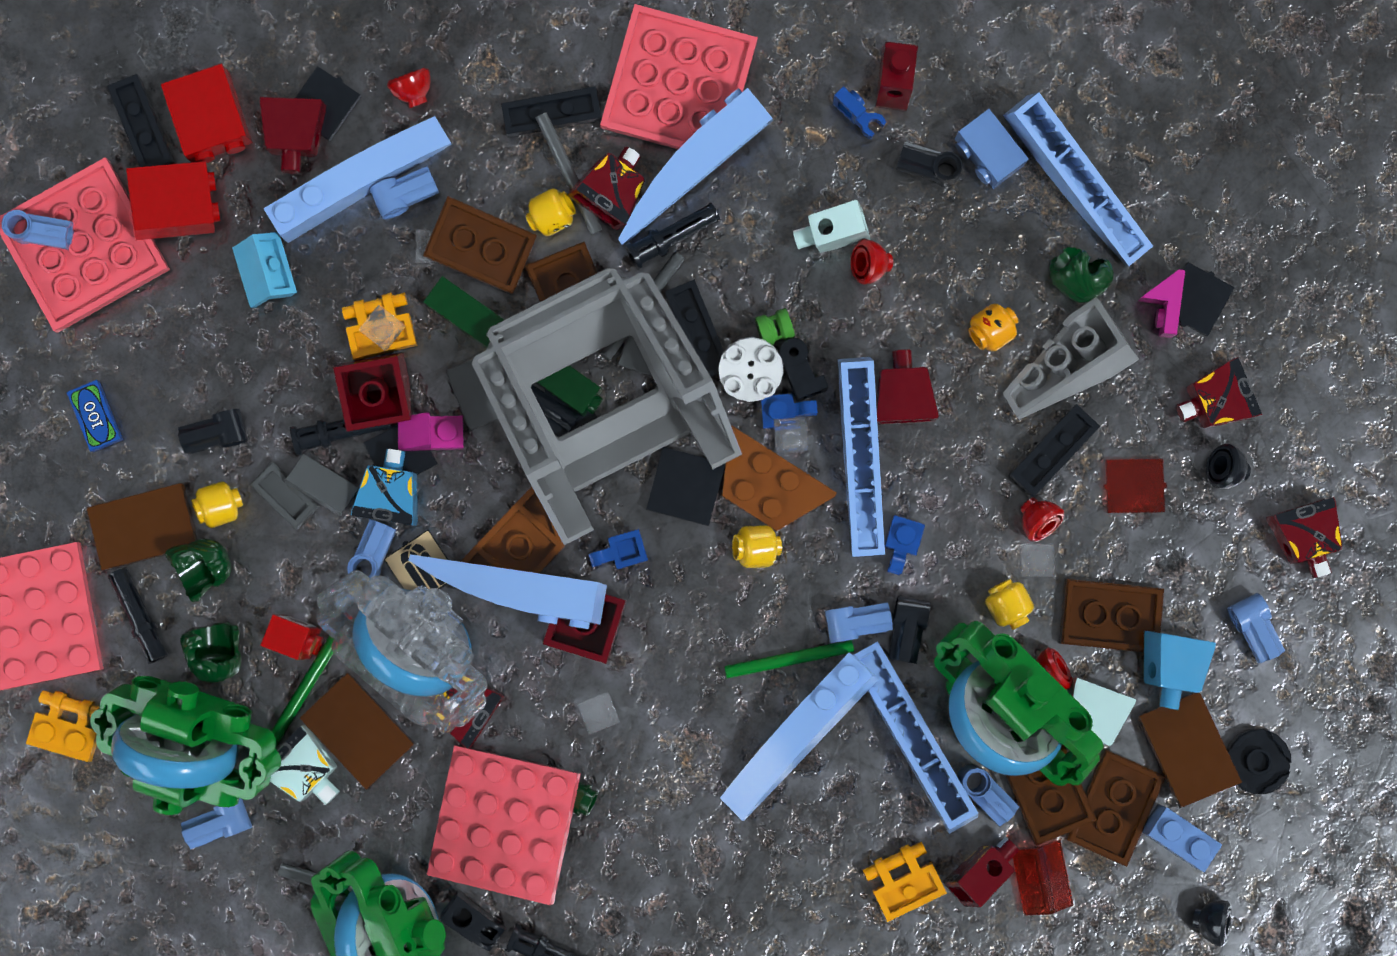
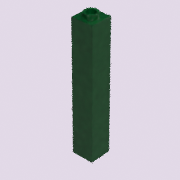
M443 276L423 302L429 309L486 349L490 343L487 336L490 327L504 321L499 315ZM570 365L536 382L541 388L583 417L587 412L593 414L603 401V398L600 396L602 393L601 387Z

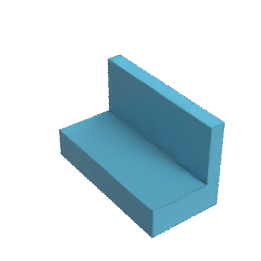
M278 232L252 234L232 247L250 308H256L269 299L291 297L297 293Z

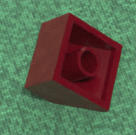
M404 352L341 363L333 367L346 431L411 420L410 382Z

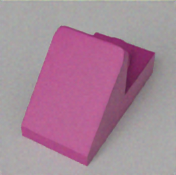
M1185 270L1176 271L1138 300V302L1163 305V309H1157L1155 317V328H1160L1159 337L1173 338L1177 335Z
M430 412L411 415V420L398 422L399 451L464 449L463 416H430Z

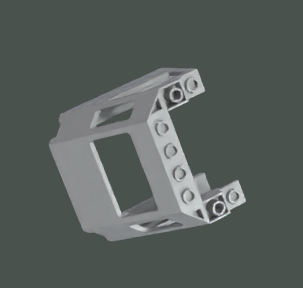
M607 268L490 327L487 333L490 343L486 351L476 355L471 363L526 477L564 545L594 530L575 493L576 491L691 433L712 469L742 455L711 376L649 273L640 272L628 278L620 277L616 269ZM629 335L632 336L656 383L655 389L560 437L555 436L531 389L532 384Z

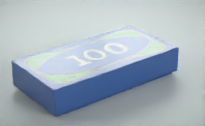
M95 380L67 392L90 452H96L123 440L100 381Z

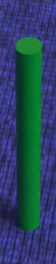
M329 635L271 731L276 738L275 749L341 641Z
M852 640L841 641L727 665L724 668L726 677L729 679L853 653L854 646Z

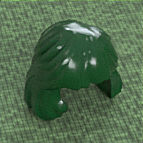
M1067 247L1063 250L1062 254L1053 257L1051 260L1050 275L1052 282L1064 295L1075 302H1089L1103 294L1110 286L1114 275L1112 265L1109 260H1103V258L1090 262L1091 258L1085 250Z
M200 539L188 544L171 547L165 552L166 558L171 562V566L175 568L176 573L179 575L186 590V596H188L191 602H199L212 585L218 587L230 576L232 568L228 553L215 540Z
M227 621L224 623H214L211 627L207 625L197 629L194 628L182 634L180 643L187 666L200 681H224L239 672L241 668V654L238 649L239 627L237 625H230Z

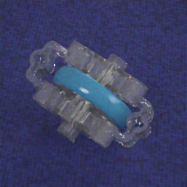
M354 570L347 576L338 579L317 596L319 608L316 616L317 623L334 639L331 648L335 656L413 723L420 726H427L432 723L442 732L449 733L456 727L466 725L485 707L486 697L484 692L488 686L487 680L470 664L473 660V653L469 635L462 623L464 619L451 609L453 606L452 599L443 590L437 588L427 589L423 585L414 590L401 589L387 577L373 576L370 579L363 572ZM356 604L359 612L354 619L346 611ZM452 688L456 689L458 692L449 700L443 694Z

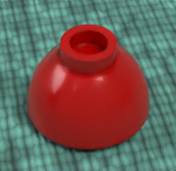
M424 67L388 81L387 87L393 96L403 102H407L409 108L427 102L425 95L431 83L429 69Z
M862 239L854 247L851 255V270L858 283L862 285L874 283L882 278L885 272L892 270L893 257L891 253H886L885 249L877 242Z
M1036 498L1027 500L1020 509L1023 513V531L1029 541H1040L1046 538L1060 526L1064 519V510L1060 506L1049 501H1038Z
M1048 647L1039 654L1036 661L1066 690L1070 689L1073 680L1066 662L1055 649Z

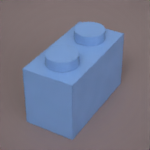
M990 109L958 131L955 137L957 151L964 159L967 160L969 158L977 167L975 173L985 185L989 183L993 189L1020 170L1028 161V157Z
M1157 804L1142 831L1143 834L1204 873L1222 846L1221 843L1160 804Z

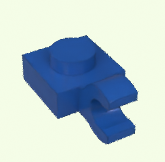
M843 86L834 95L833 104L854 125L857 124L866 138L872 139L874 137L873 131L868 127L870 122H877L882 128L886 125V120L881 114L866 112L864 100L854 90L849 92Z
M793 393L772 395L761 400L763 429L796 427L795 417L817 416L818 414L817 400L794 403Z
M893 516L884 545L885 548L893 550L887 572L896 575L902 574L906 555L917 556L925 524Z
M639 529L608 538L610 548L588 554L592 567L614 561L616 570L648 561Z

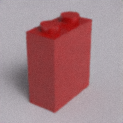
M222 63L161 84L183 154L190 162L206 161V163H209L215 159L216 155L225 152L227 154L239 153L245 150L246 145L253 143L230 73Z
M206 161L126 168L136 240L215 233L214 222H220L218 202H211L210 191H216L214 172H207Z

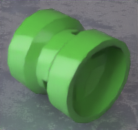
M786 308L777 310L771 316L761 315L755 317L760 339L766 340L772 346L775 341L781 339L786 341L795 338L792 322ZM773 320H775V322H776V326H777L779 335H778V333H777V330H776V327H775V324H774V321H773Z

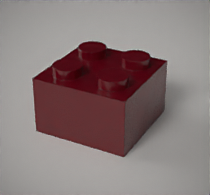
M605 594L601 624L590 623L589 629L569 626L570 620L558 618L557 624L549 623L543 645L607 664L627 601Z

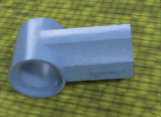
M428 166L398 179L388 178L370 187L372 197L384 220L397 217L409 209L408 206L439 194Z
M21 210L9 211L2 219L4 233L20 244L31 243L69 250V246L72 244L74 234L72 221L27 214ZM21 220H26V230L21 234H15V225Z
M369 520L355 555L348 562L347 571L352 580L365 585L377 581L381 573V566L397 531L396 529L378 521ZM367 560L372 565V572L368 577L360 578L356 571L357 566L360 562Z
M1255 593L1227 608L1233 625L1240 633H1243L1257 663L1274 659L1285 652L1270 621L1272 618L1270 609L1259 593Z
M888 603L858 608L850 606L825 611L830 643L858 639L860 635L893 630Z
M973 764L965 765L960 769L957 777L968 796L999 827L1016 814L1019 805L990 777L988 772ZM973 773H980L981 784L975 789H969L967 786L968 777Z
M239 798L238 804L233 807H213L214 810L182 822L181 832L189 848L200 847L224 836V838L252 828L253 826L243 800Z

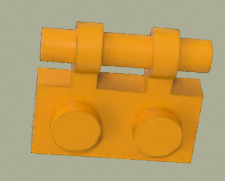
M391 292L383 294L382 298L367 302L362 299L354 301V305L342 307L345 320L356 317L358 325L346 328L353 360L356 361L418 346L411 315L409 313L397 315L396 307L408 305L405 292L393 295ZM385 310L386 318L369 322L368 314Z
M43 690L38 701L50 706L49 714L35 712L26 744L85 762H92L97 746V734L92 727H89L92 713L100 707L95 706L94 701L87 699L79 701L68 698L66 693L60 691L51 693ZM66 710L78 714L77 722L62 719L63 711Z
M922 841L912 846L907 844L899 848L900 852L885 859L880 857L873 861V865L863 869L867 881L880 876L884 884L872 891L887 922L947 894L932 862L919 867L916 858L927 853ZM907 864L910 872L893 880L889 871Z

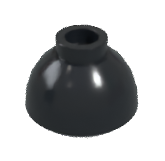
M1222 444L1214 449L1206 465L1207 479L1216 488H1232L1246 481L1251 474V467L1245 455L1231 444Z
M1219 900L1207 904L1202 909L1196 908L1193 915V928L1199 929L1202 936L1208 942L1215 946L1223 947L1227 943L1230 932L1231 904L1229 901Z

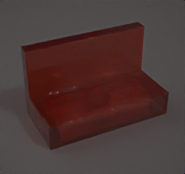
M1056 840L1041 846L1018 848L1019 852L1013 857L1024 916L1049 915L1073 906L1061 841Z

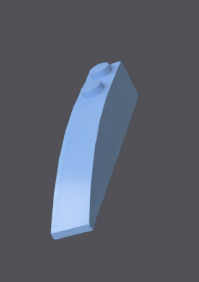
M739 88L724 100L727 106L718 113L713 109L699 121L702 127L670 158L633 210L627 225H625L618 238L622 245L628 243L773 121L770 114L748 88L743 92Z
M1039 92L1027 95L1003 115L1062 194L1126 266H1130L1153 247Z
M434 116L348 158L263 209L278 234L289 243L371 193L370 187L388 178L399 177L449 147L452 143Z
M871 357L837 359L852 557L885 555L874 360Z
M411 554L409 556L411 563L437 579L465 593L494 604L538 615L537 621L557 624L558 618L570 620L569 626L589 629L590 623L601 624L607 588L605 584Z
M878 641L854 654L879 678L868 690V693L948 833L950 834L978 818V811Z
M848 653L780 725L738 774L720 799L742 821H745L879 678L856 656Z

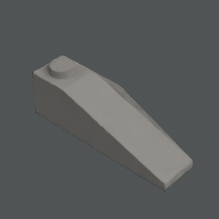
M1097 297L1065 319L1062 323L1064 327L1053 340L1048 339L1042 346L1044 348L1042 353L1033 363L1027 364L1003 392L1018 419H1022L1112 378L1139 360L1129 342Z

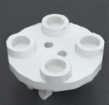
M755 337L741 338L730 344L721 355L718 367L720 381L726 393L734 396L736 399L747 402L759 401L772 396L780 385L783 375L782 358L776 348L766 340ZM754 361V365L750 366L748 362ZM751 373L754 376L753 378H748L747 375Z

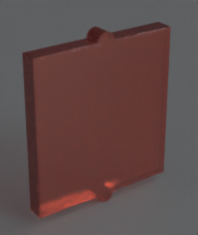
M1163 459L1105 460L1106 484L1103 485V489L1106 490L1107 513L1165 512L1164 489L1167 488V483L1164 482Z

